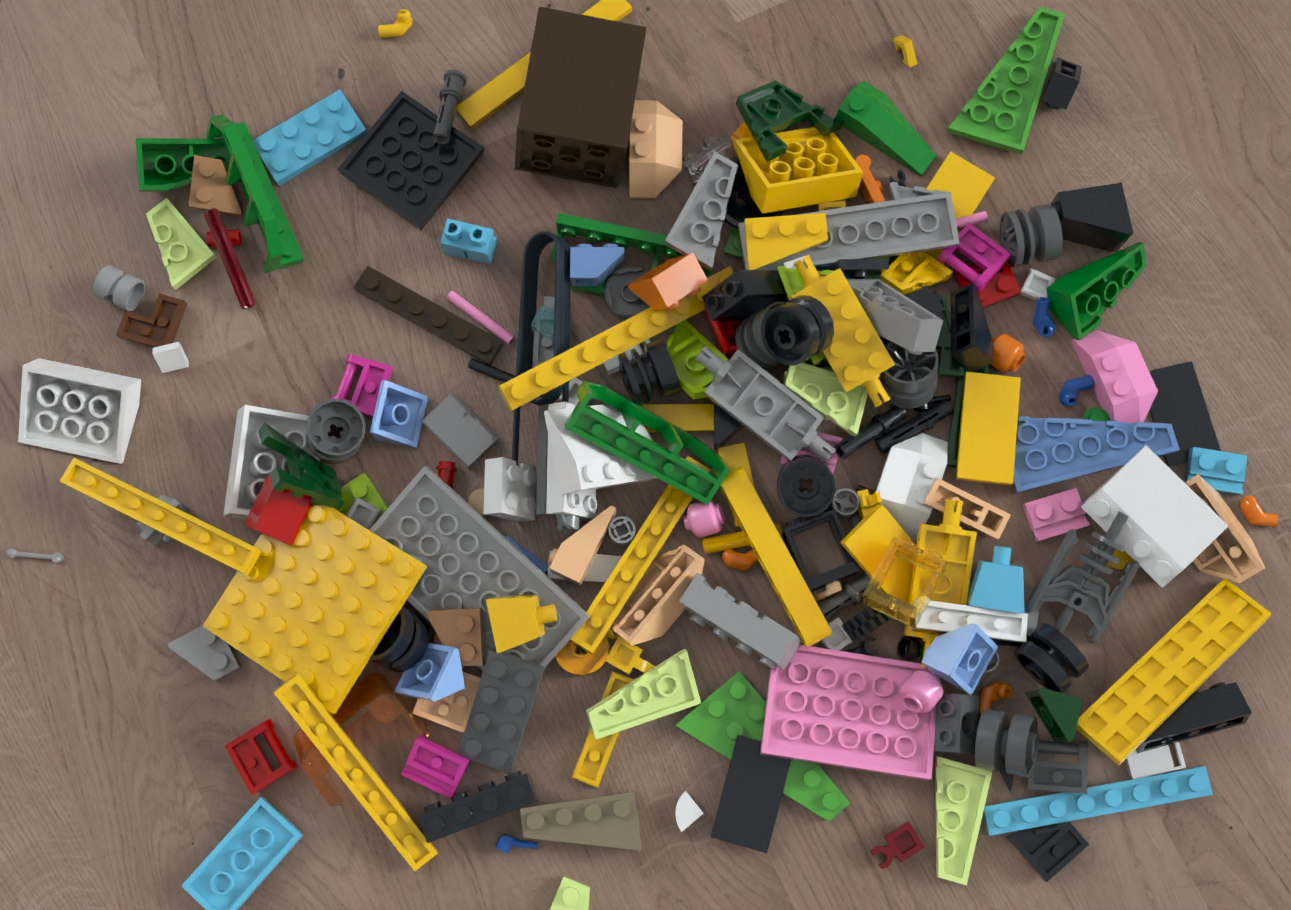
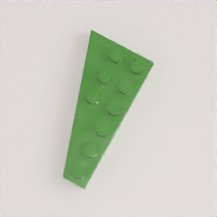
M1039 7L970 101L948 127L947 133L1020 155L1023 153L1064 19V13Z
M739 671L675 726L731 760L737 735L758 741L762 740L766 702ZM791 759L783 790L785 795L828 822L850 804L817 763Z

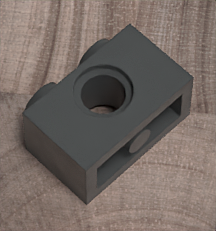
M964 694L942 695L936 704L935 751L975 754L979 720V697Z

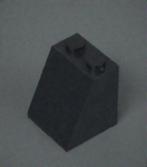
M1122 183L1058 192L1050 203L1056 209L1059 216L1063 240L1110 252H1117L1133 234Z

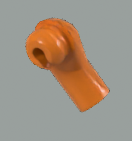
M997 681L983 687L979 696V714L982 715L986 708L991 709L993 702L1009 698L1012 694L1010 685Z

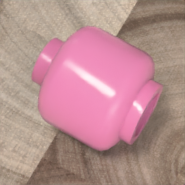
M713 499L710 500L708 505L701 501L690 504L687 508V515L683 516L686 530L688 532L692 531L698 538L720 532L722 524L726 523L721 504H716Z
M922 670L913 672L900 689L901 699L904 706L914 713H927L931 711L943 695V687L939 677L932 672Z

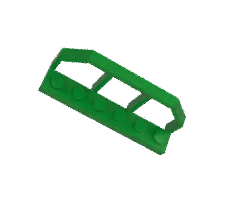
M223 114L209 117L206 132L207 139L220 137L230 158L225 181L227 185L240 182L249 202L243 223L245 227L258 224L265 239L268 255L263 267L264 272L268 273L302 263L304 257L245 122L235 124Z
M558 213L556 220L558 237L563 239L564 236L569 238L580 236L587 238L588 241L593 243H602L604 241L609 242V244L619 245V247H624V249L628 247L637 248L645 254H653L655 252L651 270L659 265L661 254L670 259L682 256L679 252L663 244L668 235ZM554 245V249H553V253H552V260H553L554 264H555V251H556L555 245ZM705 269L704 274L708 278L710 277L711 270ZM607 278L598 287L571 286V290L605 297Z
M587 381L581 383L576 391L579 402L564 424L566 429L706 505L709 504L730 471L720 455L694 435L604 385ZM591 398L598 399L619 410L626 426L587 406V403ZM642 423L662 434L669 450L635 432L639 424ZM682 447H686L709 465L715 475L678 456Z

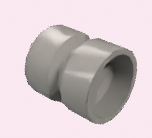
M111 265L101 269L93 284V293L96 297L107 302H113L116 306L126 311H133L138 307L146 290V284L142 279L131 274L124 276L122 270Z

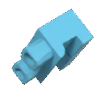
M447 218L440 244L444 254L465 259L468 257L469 260L492 264L498 239L493 236V229Z

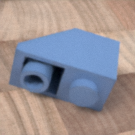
M579 244L577 247H571V286H599L625 261L624 247H619L616 244H606L603 247Z

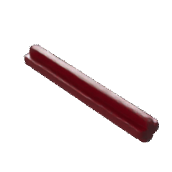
M216 208L204 212V217L242 309L252 308L256 305V302L220 212Z

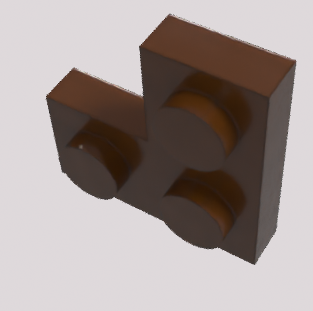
M159 293L151 317L125 311L116 336L152 348L171 344L175 339L187 303L184 300Z

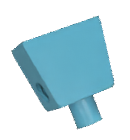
M994 546L992 562L979 560L968 592L967 604L969 606L1024 614L1023 567L1010 564L1012 548Z

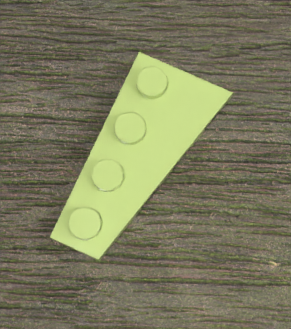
M682 649L587 709L586 713L593 737L599 739L701 704L687 650Z
M935 756L936 877L967 886L992 771L979 769Z

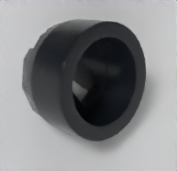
M904 636L898 643L897 653L902 658L914 660L920 656L921 652L919 650L922 647L917 639Z

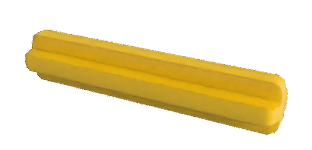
M774 524L782 538L783 532L780 524ZM743 531L702 540L705 554L750 545Z

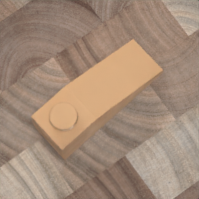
M935 478L923 502L944 514L945 499L964 501L960 523L988 538L998 540L1011 514L939 478Z
M609 506L562 542L559 549H553L547 562L551 564L549 567L551 573L576 585H582L605 538L609 524L616 515L615 507Z

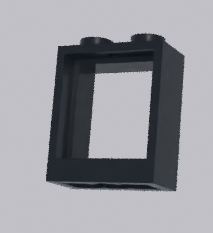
M737 270L703 295L702 299L711 321L744 320L770 304L781 301L787 294L778 270Z
M826 509L810 519L802 521L801 518H796L785 524L787 528L782 530L784 541L810 592L822 588L835 580L840 581L855 575L860 571L858 563L840 543L846 535L835 509L830 511ZM828 522L845 564L810 578L793 535Z

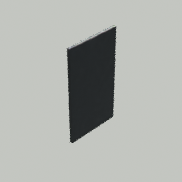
M1192 361L1149 371L1158 390L1150 407L1153 422L1172 424L1180 449L1178 452L1164 455L1167 466L1187 463L1189 448L1191 447L1221 451Z
M737 735L710 837L767 853L791 759L760 754L761 741Z

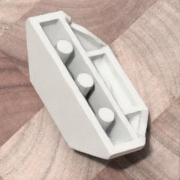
M924 433L890 447L876 492H880L881 504L914 543L917 541L919 523L926 524L932 511V507L923 502L935 478L942 480L948 455V442Z

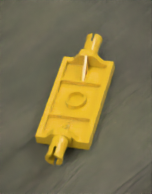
M809 255L802 259L807 269L804 267L801 259L793 264L806 285L804 289L792 295L791 298L799 295L812 296L821 301L828 309L833 320L834 335L831 344L822 352L845 393L860 385L865 387L875 407L883 404L882 401L887 402L891 398L878 377H880V373L895 364L843 272L839 268L825 277L823 275L820 276Z
M945 499L943 522L939 526L919 523L903 634L923 638V641H925L924 653L935 637L943 635L945 632L912 628L915 600L922 599L960 605L967 604L977 532L962 530V527L959 526L964 501Z

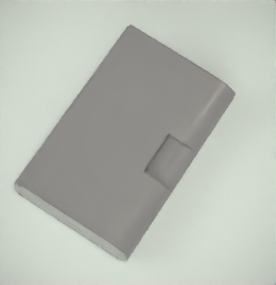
M454 393L447 396L422 420V423L468 469H471L500 440Z

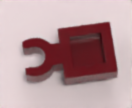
M907 821L884 836L888 843L886 846H875L870 850L871 855H875L878 852L885 854V860L878 864L879 868L884 869L891 864L894 856H896L899 862H903L925 846Z

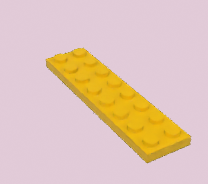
M1223 579L1078 718L1076 729L1119 766L1270 618L1272 613L1230 581Z

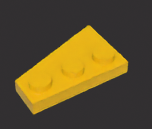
M826 213L746 218L744 220L748 270H758L769 264L772 265L781 259L816 247L828 240Z

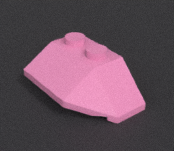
M1098 330L1087 334L1081 340L1072 339V344L1086 375L1092 377L1093 391L1101 408L1108 413L1110 421L1125 423L1144 422L1158 390L1136 342Z

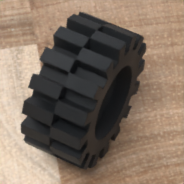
M881 597L844 623L842 628L853 643L856 644L894 617L895 613L884 598Z

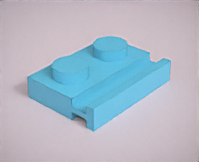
M1191 447L1189 448L1187 463V481L1199 474L1217 492L1238 496L1243 495L1244 490H1242V486L1245 482L1247 455Z

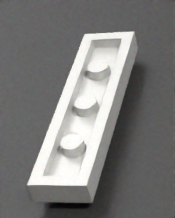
M916 599L914 602L912 628L948 633L974 623L991 639L1023 643L1026 642L1028 614Z

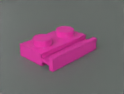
M418 736L401 775L451 799L456 793V789L460 784L470 759L424 737Z

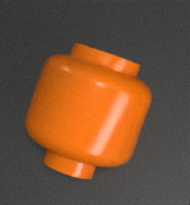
M1005 333L998 335L996 338L992 337L994 362L989 365L1002 373L1017 371L1026 357L1023 344Z

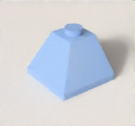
M971 623L935 637L932 644L926 649L922 663L932 673L966 694L972 695L998 646L978 625Z

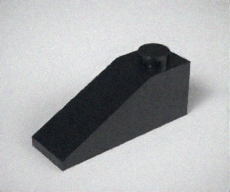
M971 283L950 293L952 357L970 372L994 362L991 333L977 287L974 283Z

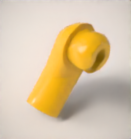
M402 9L398 11V19L393 24L378 25L379 37L403 36L413 23L410 12Z

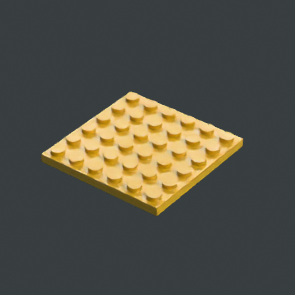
M312 502L292 546L263 533L260 535L254 547L262 552L251 572L247 576L237 571L206 619L203 627L284 682L298 673L327 711L336 714L424 573L427 565L338 510Z

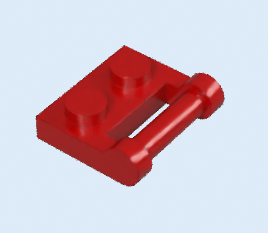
M1008 261L1000 268V273L995 274L980 292L978 291L983 309L1020 295V287ZM975 263L969 265L977 273L984 271ZM953 269V275L959 289L968 285L967 278Z
M271 719L260 723L225 745L251 795H255L298 768L295 761L290 760L273 730L275 726ZM262 734L281 766L275 771L256 739Z

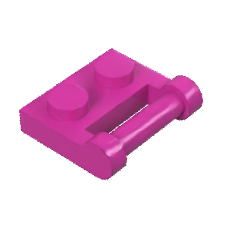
M968 223L958 234L960 244L956 247L945 248L937 260L942 264L947 263L974 283L980 292L1010 259L1011 253ZM959 251L983 269V274L979 275L953 254Z
M348 354L345 361L347 363L337 394L332 399L346 400L357 367H361L363 370L352 400L346 401L355 405L362 415L373 418L382 380L390 381L393 368L389 365Z

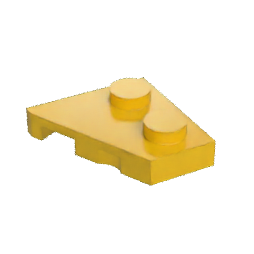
M923 251L899 255L889 266V269L881 274L879 279L904 295L919 290L925 285L928 287L949 280L953 271Z

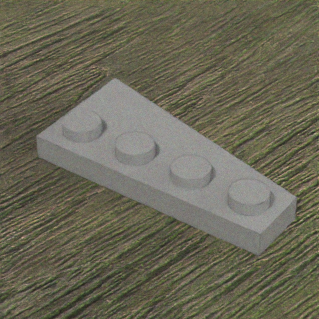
M715 151L663 243L682 255L693 252L698 263L708 270H711L713 267L714 256L720 239V231L738 164Z

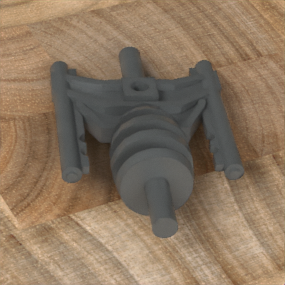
M1118 511L1105 535L1096 531L1091 534V536L1097 539L1095 545L1088 541L1083 545L1091 550L1089 556L1079 553L1078 556L1079 559L1085 562L1083 568L1070 564L1062 569L1066 563L1065 557L1071 554V547L1075 546L1079 540L1076 537V530H1068L1042 579L1030 595L1029 602L1025 607L1026 611L1030 613L1031 611L1034 612L1035 609L1039 611L1043 602L1059 601L1065 604V607L1054 628L1063 634L1077 610L1084 613L1092 624L1086 633L1089 635V642L1097 643L1099 637H1102L1109 625L1111 616L1140 567L1137 561H1132L1131 564L1126 563L1123 568L1124 574L1119 575V583L1113 586L1110 593L1109 584L1099 577L1102 572L1109 575L1114 572L1113 569L1106 566L1108 561L1119 564L1121 560L1113 555L1116 549L1124 552L1125 546L1116 542V539L1129 516Z

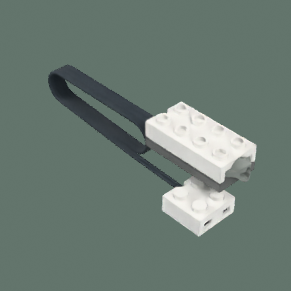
M548 231L534 234L528 240L524 249L516 377L532 369L539 258L543 248L553 241L556 248L553 357L569 350L570 246L566 240ZM569 381L550 390L545 397L529 401L539 406L537 475L536 466L525 463L518 464L520 407L514 409L512 460L504 457L485 459L484 515L523 522L535 520L536 510V515L557 519L558 531L579 530L580 521L592 520L596 517V489L559 494L544 411L576 407V405L569 403ZM562 392V402L554 403ZM536 482H537V501L535 500V498H536Z

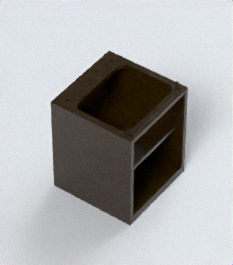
M547 4V8L539 6L517 126L514 170L617 188L628 146L647 27L551 9V4Z

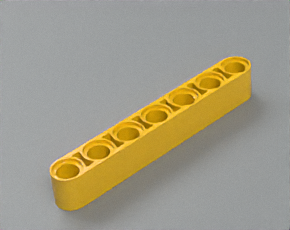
M740 467L728 473L719 488L801 641L808 648L831 636L832 632L746 472Z

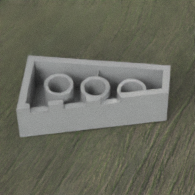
M847 279L879 336L905 348L911 354L921 355L922 352H935L943 323L942 319L880 279Z
M696 573L679 600L692 615L690 620L702 628L706 624L714 629L712 633L726 642L729 638L737 642L736 648L749 656L752 652L761 657L759 661L770 669L774 670L777 666L785 670L801 644L799 637L766 615H763L761 618L758 616L759 612L745 602L740 601L737 604L734 602L736 599L721 587L717 586L715 590L712 589L705 580L706 578Z

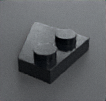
M1068 821L1010 834L1007 837L1044 882H1048L1089 845L1071 822Z

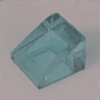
M541 305L532 321V330L554 338V309Z

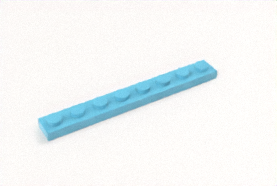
M1206 766L1091 786L1087 787V794L1058 792L987 805L984 807L983 818L987 835L991 836L1213 795Z

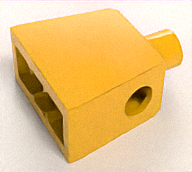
M537 595L497 596L486 599L497 653L545 635L544 623L557 621L555 605L551 604L540 607Z

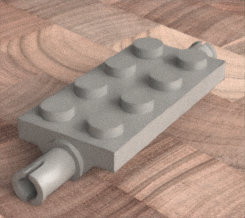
M707 346L695 358L696 361L711 371L715 378L703 394L789 462L792 461L801 448L805 449L807 447L822 459L824 463L836 451L834 447L817 435L816 429L824 417L739 349L729 361H723L709 350Z

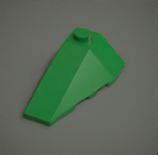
M862 81L855 86L838 108L836 116L844 121L842 127L921 177L936 157V154L888 96L868 82Z
M136 138L135 150L139 192L170 191L191 184L194 155L220 159L226 172H228L230 158L221 139Z
M1137 242L1067 273L1046 288L1047 296L1051 300L1050 311L1074 339L1081 340L1097 328L1102 322L1101 315L1107 308L1115 306L1117 303L1115 298L1123 288L1128 289L1147 266L1144 243Z

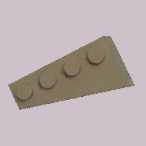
M635 791L520 808L523 838L642 851Z

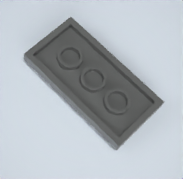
M495 648L489 651L458 751L459 755L506 774H510L513 771L545 667L506 652L497 653Z

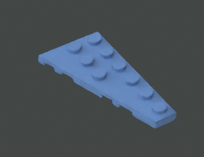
M1019 416L1017 421L1013 486L1016 494L1121 467L1145 446H1148L1158 457L1178 452L1180 449L1172 424L1125 423L1108 420L1105 422L1088 419L1029 418V416Z

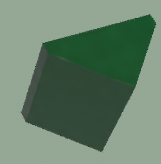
M1046 688L1033 689L1025 693L1054 742H1070L1074 739L1083 699Z

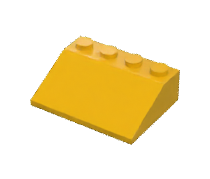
M815 127L775 133L788 147L784 155L768 162L765 160L753 137L735 139L734 141L750 195L762 213L857 197L863 171L834 132L824 136Z

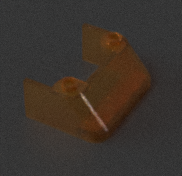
M372 673L352 687L336 714L330 713L343 731L370 711L378 721L384 723L392 722L402 715L418 737L426 738L429 735V732L417 716L412 714L413 711L402 696L394 692L396 688L385 675L379 673ZM300 728L294 735L293 743L304 772L329 806L341 805L344 802L325 776L330 770L331 765Z

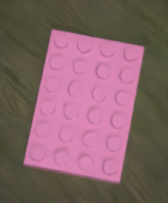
M799 645L785 670L777 666L774 670L770 669L760 754L929 781L932 779L936 705L927 713H914L904 706L900 689L913 672L918 670L931 671L928 668L922 667L920 663L812 646L806 648L805 645Z

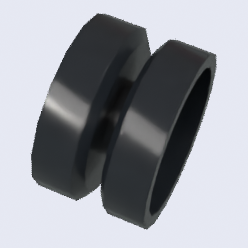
M799 295L770 309L763 317L761 324V336L766 350L775 360L784 365L794 366L821 353L831 344L834 335L833 320L828 309L821 301L806 295Z
M402 606L369 660L393 672H404L413 668L422 659L429 644L430 631L425 619Z
M1042 623L1031 633L1033 642L1026 640V642L1021 643L1014 650V655L1022 667L1040 685L1046 689L1064 693L1071 686L1070 677H1080L1089 668V664L1081 651L1065 635L1051 625Z

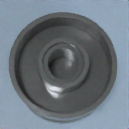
M889 341L885 348L895 365L880 373V382L891 398L888 402L896 407L905 409L925 405L933 398L937 389L938 354L936 349L935 352H922L921 355H915Z
M984 709L976 736V767L998 772L1005 758V767L1008 774L1029 777L1038 752L1037 718L1016 713L1009 725L1005 711Z

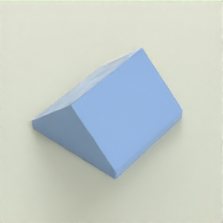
M382 380L369 433L376 441L417 448L428 396Z
M429 643L422 659L413 668L403 672L394 692L404 696L435 702L464 689L459 650L455 647Z

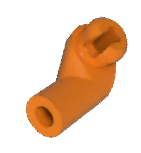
M1245 496L1241 499L1240 509L1248 523L1267 527L1277 526L1278 515L1263 512L1255 497Z
M727 549L722 554V560L725 565L735 570L746 571L758 562L753 550L742 554L734 552L733 549Z

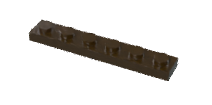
M369 266L366 267L354 286V289L362 295L488 365L492 364L504 345L502 340Z

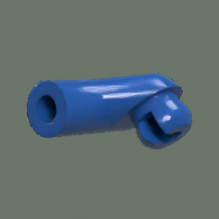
M1038 297L1033 324L1041 337L1048 338L1055 332V324L1048 313L1051 300L1046 297Z
M1087 375L1067 380L1059 393L1060 403L1068 407L1074 406L1077 403L1076 398L1079 391L1093 388L1092 377Z

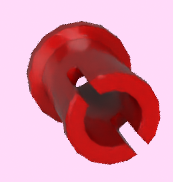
M240 229L227 230L232 245L240 246L242 244ZM207 231L206 240L208 247L217 249L211 232Z
M439 461V466H436L438 476L453 489L454 472H457L455 462Z

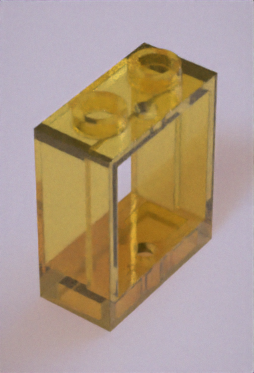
M893 537L863 593V604L916 629L946 571V560L937 552L931 550L926 552L917 548L916 544L910 540H899ZM896 557H900L933 572L916 607L879 590Z

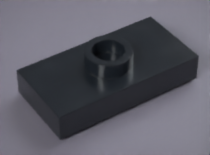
M839 259L829 265L828 270L835 271L840 268L844 276H851V279H865L867 276L879 275L888 270L889 263L886 259Z

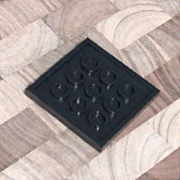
M401 91L340 165L338 171L341 175L422 231L485 151L481 145L453 126L448 143L439 144L435 142V139L432 137L438 116Z

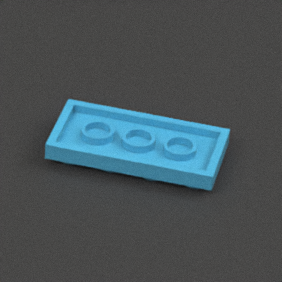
M338 90L253 140V143L273 178L280 186L367 134V131L342 91Z
M260 797L182 884V887L206 910H238L304 834L266 798Z

